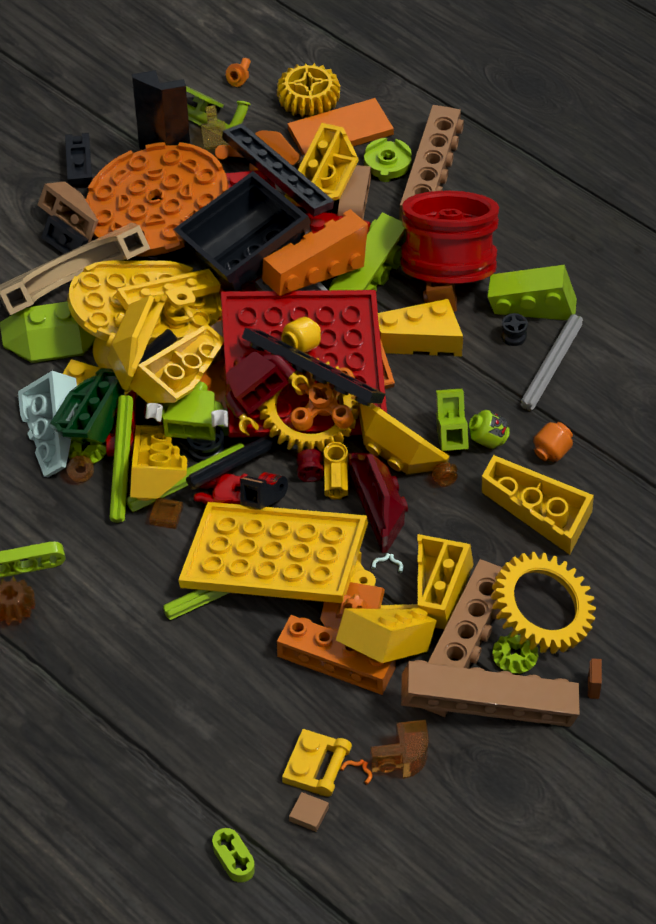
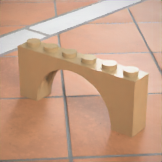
M135 223L127 224L0 284V299L5 310L12 315L33 305L37 299L46 293L71 281L74 276L77 277L83 272L84 267L101 261L128 260L149 250L150 246L140 225Z

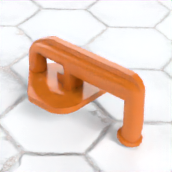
M262 130L255 133L292 166L300 160L299 153L293 149L280 132ZM219 145L215 149L216 157L221 160L228 156L244 158L230 145ZM251 163L249 164L250 171L258 170Z

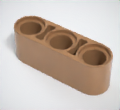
M356 165L340 197L338 216H343L344 212L351 209L364 220L371 181V166Z

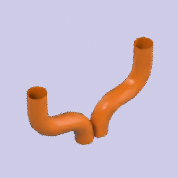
M363 759L359 762L345 761L340 767V770L343 771L347 765H362L364 772L368 774V778L364 783L368 785L372 779V772L367 768L368 763Z

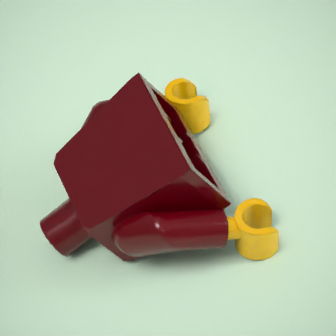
M255 351L247 357L241 356L236 358L233 363L234 367L227 372L226 377L229 383L226 386L225 402L235 418L240 419V430L250 436L246 431L247 425L252 423V426L257 431L259 426L253 419L247 417L246 413L250 415L289 384L288 379L292 381V386L299 395H303V393L297 387L298 384L305 383L309 388L310 385L307 378L303 375H296V370L281 356L272 354L262 356Z

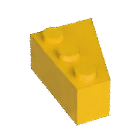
M449 299L378 313L380 339L385 353L413 354V351L430 352L429 355L438 356V352L454 353V356L462 357L463 334Z
M417 534L418 608L425 610L428 613L427 616L437 620L435 628L445 629L462 596L474 565L471 545Z
M345 608L336 641L380 663H385L428 652L437 620L427 616L428 613L419 608Z

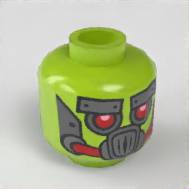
M483 410L475 414L469 422L471 439L489 449L502 446L509 437L510 429L507 420L490 410Z

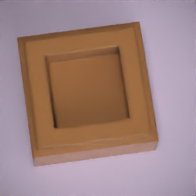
M301 792L289 815V821L317 832L329 809V803Z

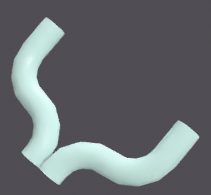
M386 553L385 557L376 558L372 562L371 568L375 569L377 562H384L390 559L391 562L399 565L398 572H403L402 562L394 559L393 554Z

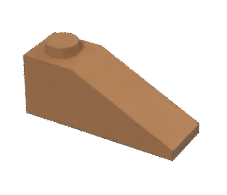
M66 182L45 184L38 206L51 216L55 215L74 230L89 239L88 242H91L98 219L83 195Z

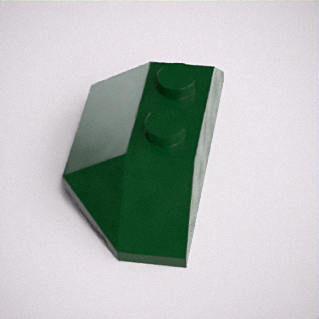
M101 368L95 372V376L84 380L69 391L50 422L51 428L63 437L79 442L104 443L117 421L118 398L125 393L113 369Z

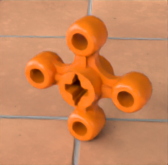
M338 369L355 378L353 372L350 369ZM299 371L295 373L296 375L305 376L310 385V388L305 383H300L297 386L303 394L309 396V403L305 407H298L292 411L290 418L295 429L299 431L310 429L313 419L317 414L321 416L331 415L334 424L340 429H346L353 424V412L347 405L338 404L337 397L340 393L333 389V384H315L311 373L308 371L306 373Z

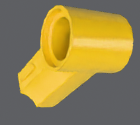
M331 442L324 448V495L331 499H342V497L348 496V450L340 442Z

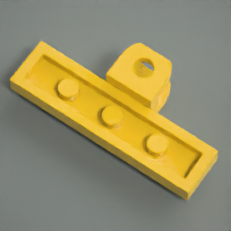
M210 269L118 288L116 298L125 311H127L129 304L147 296L162 294L168 296L162 313L170 323L177 325L192 321L193 314L188 306L195 305L196 297L219 293L221 284ZM176 313H180V314H182L183 316L179 317V316H176L175 314H176Z

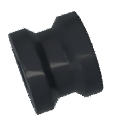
M512 313L505 316L502 320L501 338L507 345L518 346L525 342L528 321L523 315Z

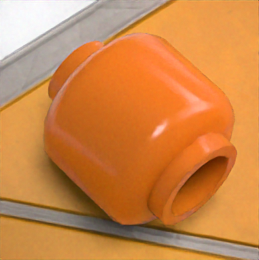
M561 422L547 423L534 436L533 443L536 447L534 452L543 461H547V459L553 462L559 461L572 448L573 434Z

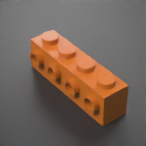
M290 615L277 640V657L383 695L396 669V660L380 663L336 641L338 634L336 629L315 624L307 618Z

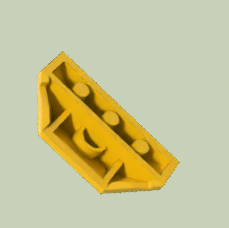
M321 123L298 168L299 172L334 201L340 199L359 161L344 127ZM285 194L284 197L291 201L295 206L301 207L289 195Z
M163 294L147 296L129 304L126 313L120 312L115 327L119 329L117 334L111 332L106 347L110 348L107 359L124 390L128 391L137 366L142 359L168 296Z
M358 403L363 444L366 445V449L375 456L380 455L387 460L391 468L396 471H403L406 474L444 470L450 457L448 454L429 443L375 404L371 403L370 406Z

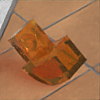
M426 720L396 723L397 744L371 747L370 763L372 772L381 771L388 773L395 769H401L403 779L412 777L420 772L428 758L429 736Z

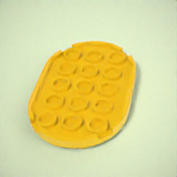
M112 260L93 263L84 267L83 272L72 279L67 300L69 311L74 320L85 331L107 342L111 332L117 334L119 328L115 327L120 312L126 313L116 298L118 288L191 273L193 268L172 261ZM214 293L196 297L195 305L188 306L193 314L192 321L174 325L161 312L148 344L153 342L166 329H170L176 335L177 341L205 324L212 326L217 323L221 315L220 294ZM176 313V314H175L176 316H179V317L183 316V315L180 314V313Z

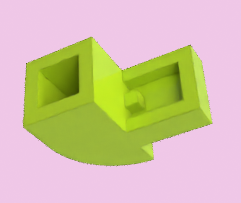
M463 389L436 390V424L441 450L469 449L468 423L465 419Z

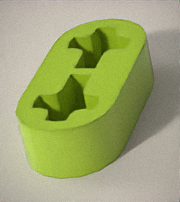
M222 828L215 832L212 839L213 850L229 877L236 882L250 880L255 872L254 859L238 833L230 828ZM225 839L227 842H231L232 851H229L226 845H221V841ZM235 859H238L242 866L246 865V870L236 869Z

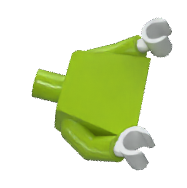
M201 381L198 382L191 393L175 403H163L162 405L149 403L146 407V419L154 418L159 422L163 419L165 437L184 439L190 437L191 439L215 441L216 425L228 427V412L220 402L215 401V393L207 391L208 386Z

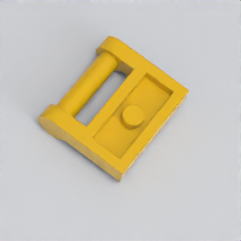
M302 729L283 773L282 783L322 796H332L335 789L333 783L345 755L350 753L352 748L351 742L344 738L334 739ZM327 750L334 752L323 779H315Z

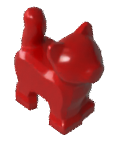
M223 474L200 487L202 489L214 488L212 495L200 492L196 493L193 498L196 502H203L205 504L216 502L240 505V479L248 476V474H242L241 476Z

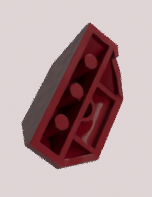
M368 453L348 454V472L381 552L386 553L404 526L405 513L408 512L406 499L404 496L400 497L398 493L399 484L396 476H391L388 467L377 457Z

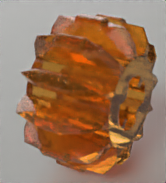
M13 576L10 581L6 582L2 578L0 582V622L6 620V623L10 625L12 620H17L21 624L22 616L30 617L31 609L35 608L34 591L31 586H27L24 579L17 582Z

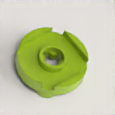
M387 138L374 140L365 149L364 166H371V174L378 177L380 181L389 182L392 178L400 177L411 170V149L406 143L395 139V142L387 141ZM383 157H386V158H388V159H389V158H392V159H391V160H385V159H383Z

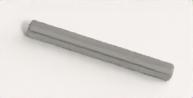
M572 314L521 399V407L523 409L531 411L535 408L579 332L583 321L581 316Z

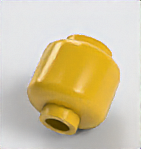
M300 317L283 328L281 340L307 353L320 344L321 330L319 325L312 319Z

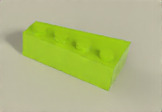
M382 212L379 218L371 223L367 234L364 267L334 278L329 286V290L377 291L376 286L378 284L384 285L388 280L390 270L392 268L397 270L401 265V247L406 242L407 229L402 225V221Z

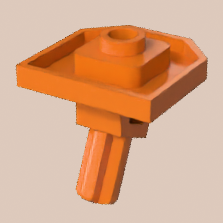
M350 582L342 603L324 602L320 620L325 627H332L338 631L345 608L380 609L385 589Z

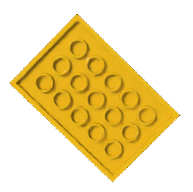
M208 502L178 580L180 588L342 603L344 595L347 594L368 525L367 516L274 507L257 509L239 504Z

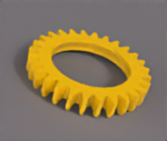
M283 388L258 408V410H262L259 415L260 420H265L263 424L264 429L272 428L269 436L279 435L278 444L287 440V449L289 450L297 444L298 452H301L304 446H307V449H313L314 446H317L318 450L322 453L325 444L328 445L335 441L343 443V435L346 437L350 436L351 428H355V419H358L359 415L357 410L358 402L355 401L356 396L350 393L348 395L340 393L337 397L339 404L350 407L354 415L353 424L346 429H340L334 425L329 430L321 433L305 434L291 429L278 416L276 404Z
M532 552L528 557L525 553H522L519 558L513 557L509 563H505L496 575V581L492 585L494 592L491 594V599L496 600L492 608L494 610L501 609L496 615V619L506 618L507 620L502 628H513L510 634L511 638L520 634V645L530 640V650H534L539 644L541 653H545L549 647L551 654L556 653L559 649L561 652H565L568 648H574L587 636V633L592 629L591 624L595 620L592 614L596 607L590 605L594 600V596L585 595L591 589L590 586H581L580 583L584 580V577L575 578L576 569L573 568L567 571V562L564 561L561 565H558L556 556H553L550 561H548L546 553H542L539 558L535 552ZM526 573H540L550 576L562 584L570 594L575 607V618L571 624L559 630H547L529 622L522 615L515 601L514 589L518 579Z

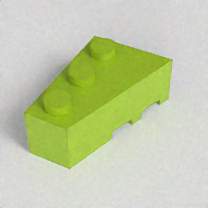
M565 265L498 273L490 276L488 299L494 314L508 315L516 313L524 317L567 321L572 314H576L577 298Z

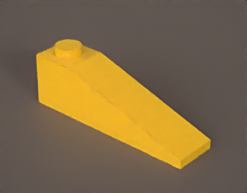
M205 324L139 364L130 388L148 404L175 403L194 390L223 346V337L208 324Z
M136 425L130 497L142 501L158 499L187 475V458L180 455L178 446L172 445L171 437H165L163 426Z

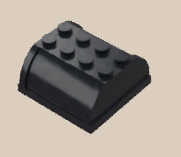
M254 171L173 229L201 270L210 269L221 284L220 288L225 292L242 291L262 276L263 259L290 243L293 245L299 243L305 234L312 232L310 228L311 221L308 215Z

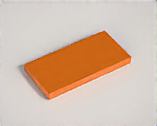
M376 98L287 123L288 131L303 157L307 153L321 123L344 127L352 146L394 135V128Z

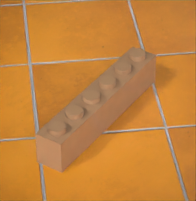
M423 660L409 661L402 673L401 706L571 727L580 715L579 683L569 682L563 678L551 680L541 678L538 675L521 676L513 675L508 671L497 673L485 671L478 667L467 669L456 667L453 664L436 665L428 664V662Z

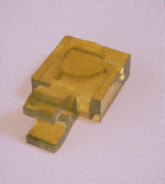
M215 105L207 106L208 123L201 124L204 149L228 145L222 139V133L226 130L225 121L218 122Z

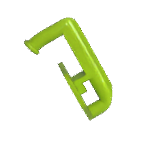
M186 86V92L195 95L193 101L198 103L196 108L187 104L188 120L222 136L224 130L241 124L246 116L248 106L251 105L249 102L237 101L238 106L229 125L205 112L208 103L223 108L224 104Z

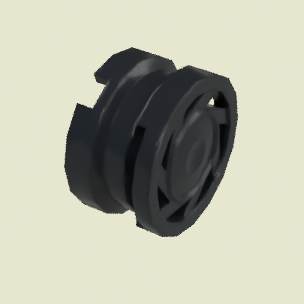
M216 425L215 441L187 437L189 455L197 462H201L225 449L224 433L218 425Z

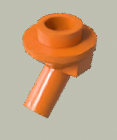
M242 58L240 64L235 63L228 66L226 79L232 86H242L249 78V71L247 70L251 61L248 58Z

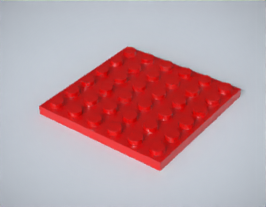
M376 290L292 291L280 296L275 291L221 292L226 386L229 383L226 374L234 367L233 363L236 358L241 356L247 357L255 351L262 356L271 354L267 350L263 352L250 347V342L241 338L245 328L259 329L281 340L283 328L288 323L300 317H308L319 325L321 340L315 349L306 354L319 358L324 363L329 361L330 366L334 368L336 366L348 368L353 372L357 380L385 393ZM292 382L280 392L276 404L277 413L280 419L291 429L305 434H317L327 431L335 425L331 415L321 416L317 414L313 419L310 429L307 431L295 429L291 422V413L298 407H305L309 403V396L307 394H297L292 386ZM386 396L382 404L373 403L387 413ZM227 405L229 437H264L270 434L272 428L264 429L263 424L265 420H260L259 418L260 411L262 410L257 408L250 415L246 413V416L258 424L259 430L257 431L252 426V423H250L246 427V431L250 436L244 434L239 428L240 419L235 418ZM358 415V419H355V428H351L350 435H362Z

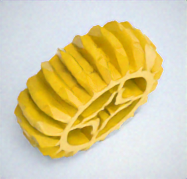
M306 63L304 66L296 64L294 69L288 68L287 72L282 73L281 78L278 79L277 97L280 105L285 108L286 112L291 111L293 116L301 114L302 118L305 115H310L311 117L335 108L340 98V84L337 75L333 74L331 69H325L324 65L317 67L315 63L312 66Z

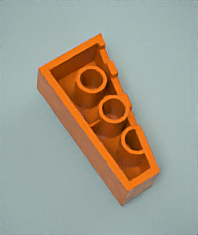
M349 209L343 213V218L336 222L332 219L325 223L324 228L315 234L309 232L303 236L299 243L295 245L290 243L263 259L262 280L280 296L364 267L368 224Z

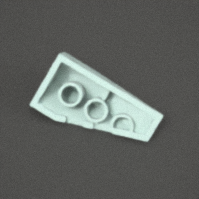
M55 371L47 373L18 391L20 416L22 421L28 424L30 430L27 434L29 439L35 442L37 447L35 451L44 477L48 478L66 468L71 439L63 437L52 429L50 422L69 391L77 386L76 378Z

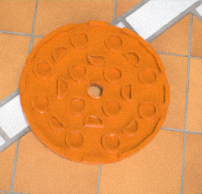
M165 142L145 145L146 149L132 153L130 150L108 163L93 178L88 187L89 193L85 199L98 219L93 237L98 239L127 224L135 223L140 225L150 246L149 250L136 256L161 255L185 247L173 229L229 189L227 176L222 164L213 154L201 147L179 142L178 145L167 146ZM160 197H161V200H160V199L151 200L152 198H160Z

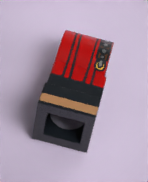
M263 472L258 478L249 476L241 478L240 505L262 509L279 501L287 492V478L268 472Z

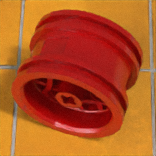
M464 191L425 192L411 196L403 202L402 225L407 229L406 242L401 247V268L406 274L417 279L436 283H467L485 279L496 272L497 249L493 245V232L498 228L499 224L497 217L499 206L497 202L486 196Z

